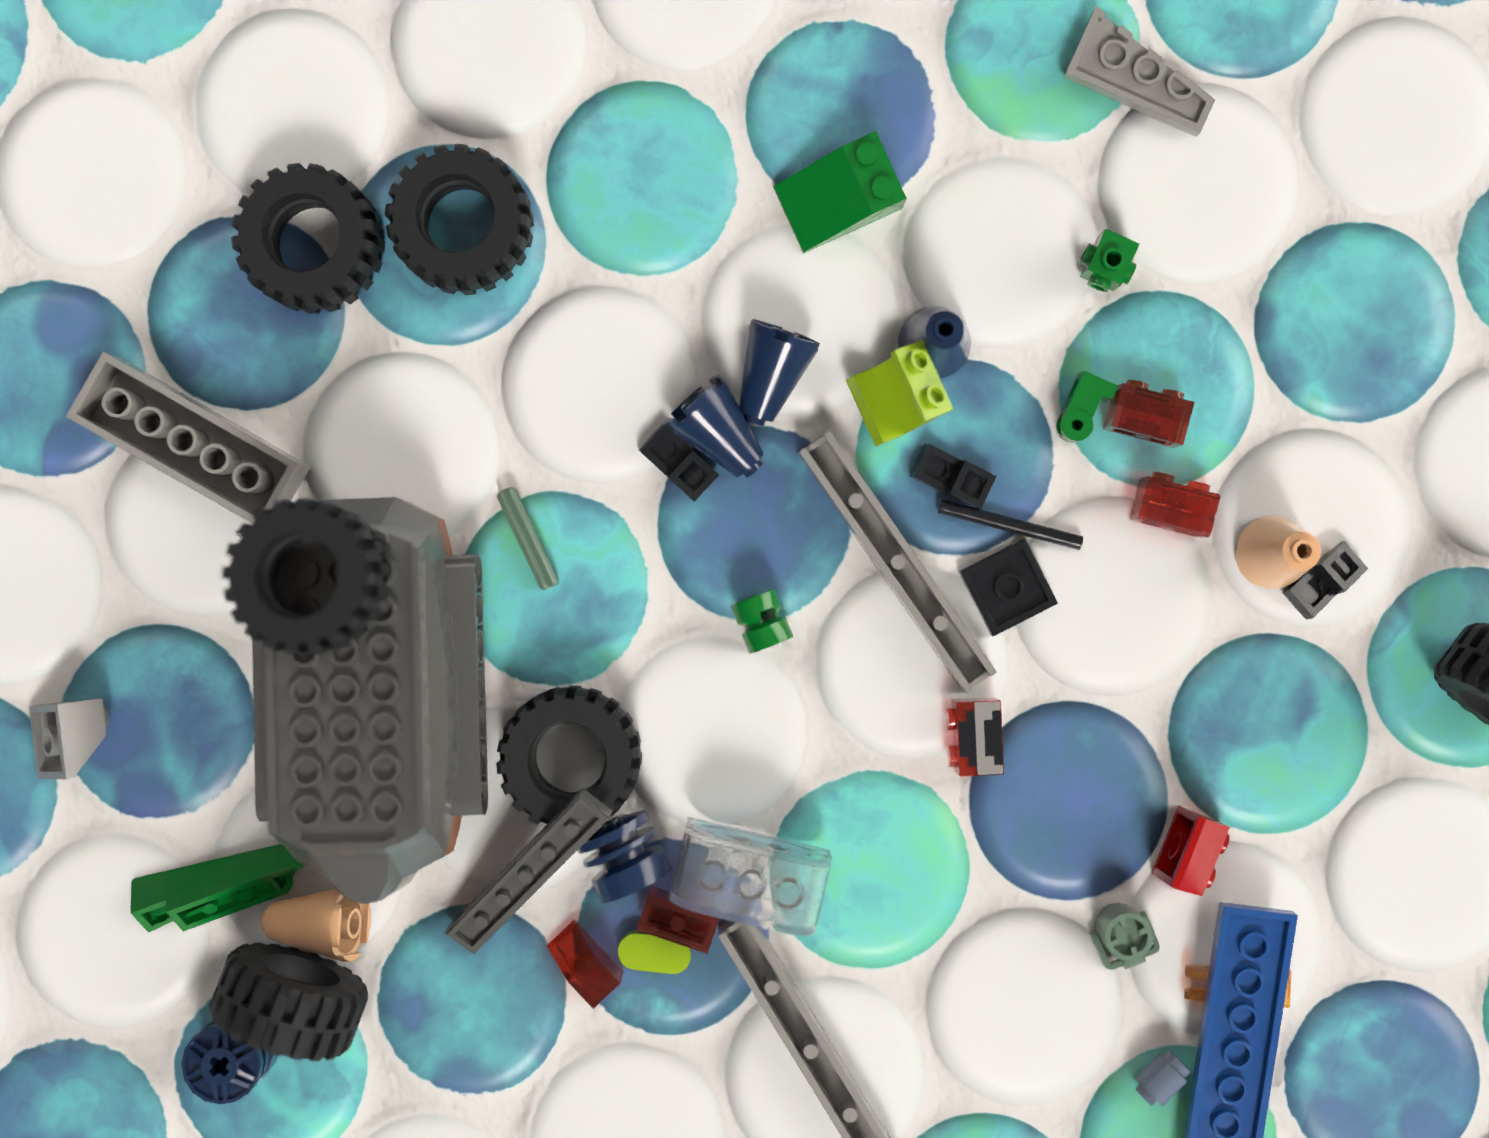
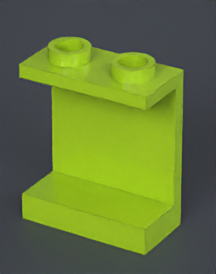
M923 340L894 350L890 353L891 358L874 368L846 379V383L875 447L899 438L953 410Z

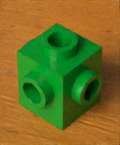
M1105 229L1097 236L1094 245L1088 243L1079 262V264L1084 266L1080 277L1088 280V286L1101 292L1114 291L1122 283L1128 284L1137 266L1132 260L1140 243Z

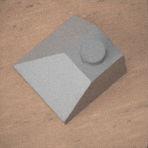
M84 699L29 706L37 779L74 778L107 735L106 726L109 723V714L106 706L103 705V699Z

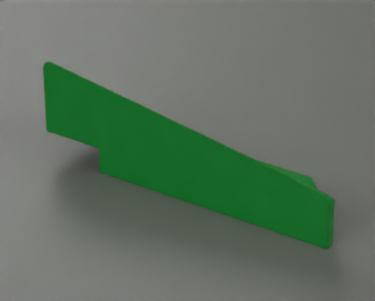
M278 844L137 877L131 882L130 913L147 932L154 931L172 921L184 932L288 894L293 886L294 874L297 869H303L304 865L295 860L284 845Z

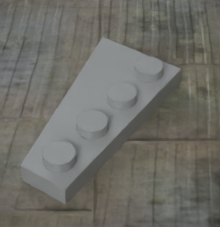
M1096 6L1063 78L1197 137L1201 133L1216 99L1179 70L1174 71L1161 61L1162 57L1151 48L1148 51L1132 38L1133 34L1122 25L1120 27L1115 25L1105 17L1106 13Z

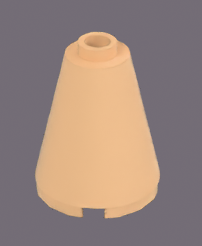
M1265 516L1250 522L1241 531L1238 537L1237 550H1235V560L1243 576L1249 582L1269 589L1283 588L1294 583L1318 562L1321 555L1320 544L1312 534L1293 521L1280 516Z
M337 889L272 902L261 916V928L268 939L342 962H353L360 957L362 953L356 951L360 943H367L371 926L370 903L353 902L340 894Z

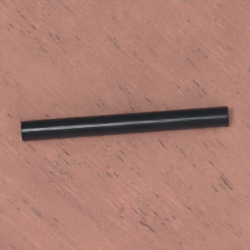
M942 499L938 507V514L1080 550L1083 543V536Z

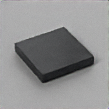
M1025 538L958 571L992 637L1058 604Z

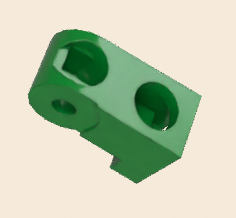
M1086 371L1078 373L1057 419L1056 432L1059 437L1070 443L1082 441L1089 437L1094 426L1092 417L1100 400L1104 402L1112 400L1118 385Z

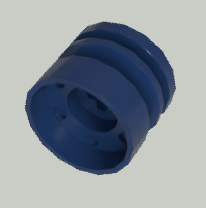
M640 810L631 814H621L607 820L577 850L578 854L596 850L583 860L585 867L603 864L604 869L591 880L602 903L616 901L637 892L672 870V865L662 845L644 848L643 843L655 834L654 827H647L636 831L637 828L649 820L646 810Z
M212 1020L190 1040L184 1049L181 1066L184 1080L192 1093L206 1102L221 1105L236 1102L249 1094L258 1082L269 1073L276 1063L278 1056L269 1054L268 1051L262 1049L257 1050L249 1047L243 1041L238 1042L231 1038L228 1032L221 1031L217 1023H214ZM224 1057L229 1061L227 1065L222 1061Z

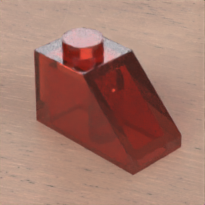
M574 919L547 944L567 982L593 1009L621 983L624 971Z

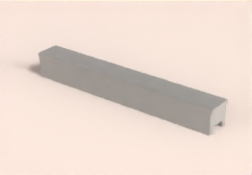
M830 431L826 432L797 452L961 691L968 693L980 682L996 674L997 671L833 434Z
M749 907L718 926L719 939L841 1137L890 1138Z

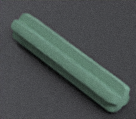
M509 487L500 491L497 494V499L540 589L547 590L559 583V579L517 490L514 487Z

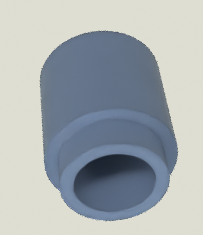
M1168 1050L1163 1056L1159 1053L1135 1077L1139 1082L1135 1089L1151 1106L1157 1101L1163 1107L1187 1083L1185 1078L1191 1071Z

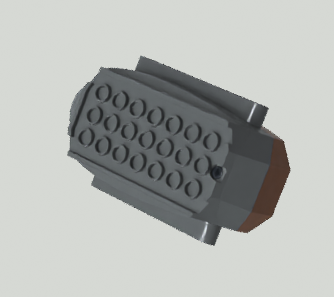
M397 497L320 500V502L323 501L336 505L358 515L359 521L368 523L375 531L374 540L382 542L386 551L381 556L382 563L389 564L390 576L383 577V587L389 588L387 599L379 600L377 607L383 611L377 621H369L366 624L369 628L367 633L361 638H352L349 646L320 654H290L286 651H275L264 647L263 640L252 639L255 808L257 818L261 822H268V833L284 845L295 860L329 879L337 891L349 900L362 904L384 900L408 885L419 869L452 853L458 837L462 816L485 815L488 808L481 559L478 554L452 555L445 520L411 502ZM306 539L294 545L284 556L278 571L280 595L285 604L294 613L300 615H312L323 609L334 595L338 583V567L333 553L325 543L315 539Z

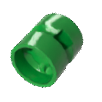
M775 588L730 606L737 624L745 627L742 637L749 654L793 637L787 618L780 616L778 613L782 605Z

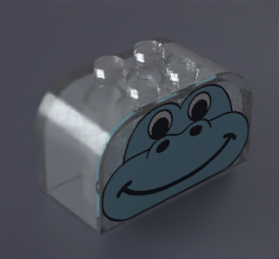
M688 817L669 900L684 909L708 916L786 934L814 935L831 868L832 856L829 849Z

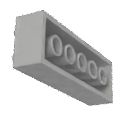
M102 352L66 415L72 421L252 524L256 522L253 519V514L261 508L272 510L274 502L285 499L291 501L311 467L128 361L106 352Z

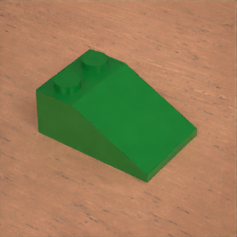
M876 131L839 147L773 186L803 254L903 209L907 199Z

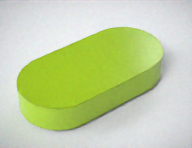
M642 931L627 933L621 939L618 947V957L625 967L631 970L665 974H678L684 971L690 963L692 953L689 947Z

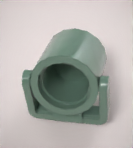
M1123 903L1109 904L1103 908L1096 917L1095 930L1090 932L1102 965L1110 970L1122 966L1126 970L1146 962L1145 957L1157 953L1160 949L1158 939L1146 912L1138 913L1135 909ZM1102 944L1118 959L1109 962Z

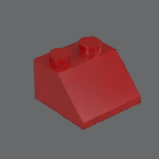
M1178 805L1151 873L1174 889L1203 896L1205 889L1210 888L1216 876L1214 866L1219 854H1223L1228 847L1230 840L1228 831L1230 827Z

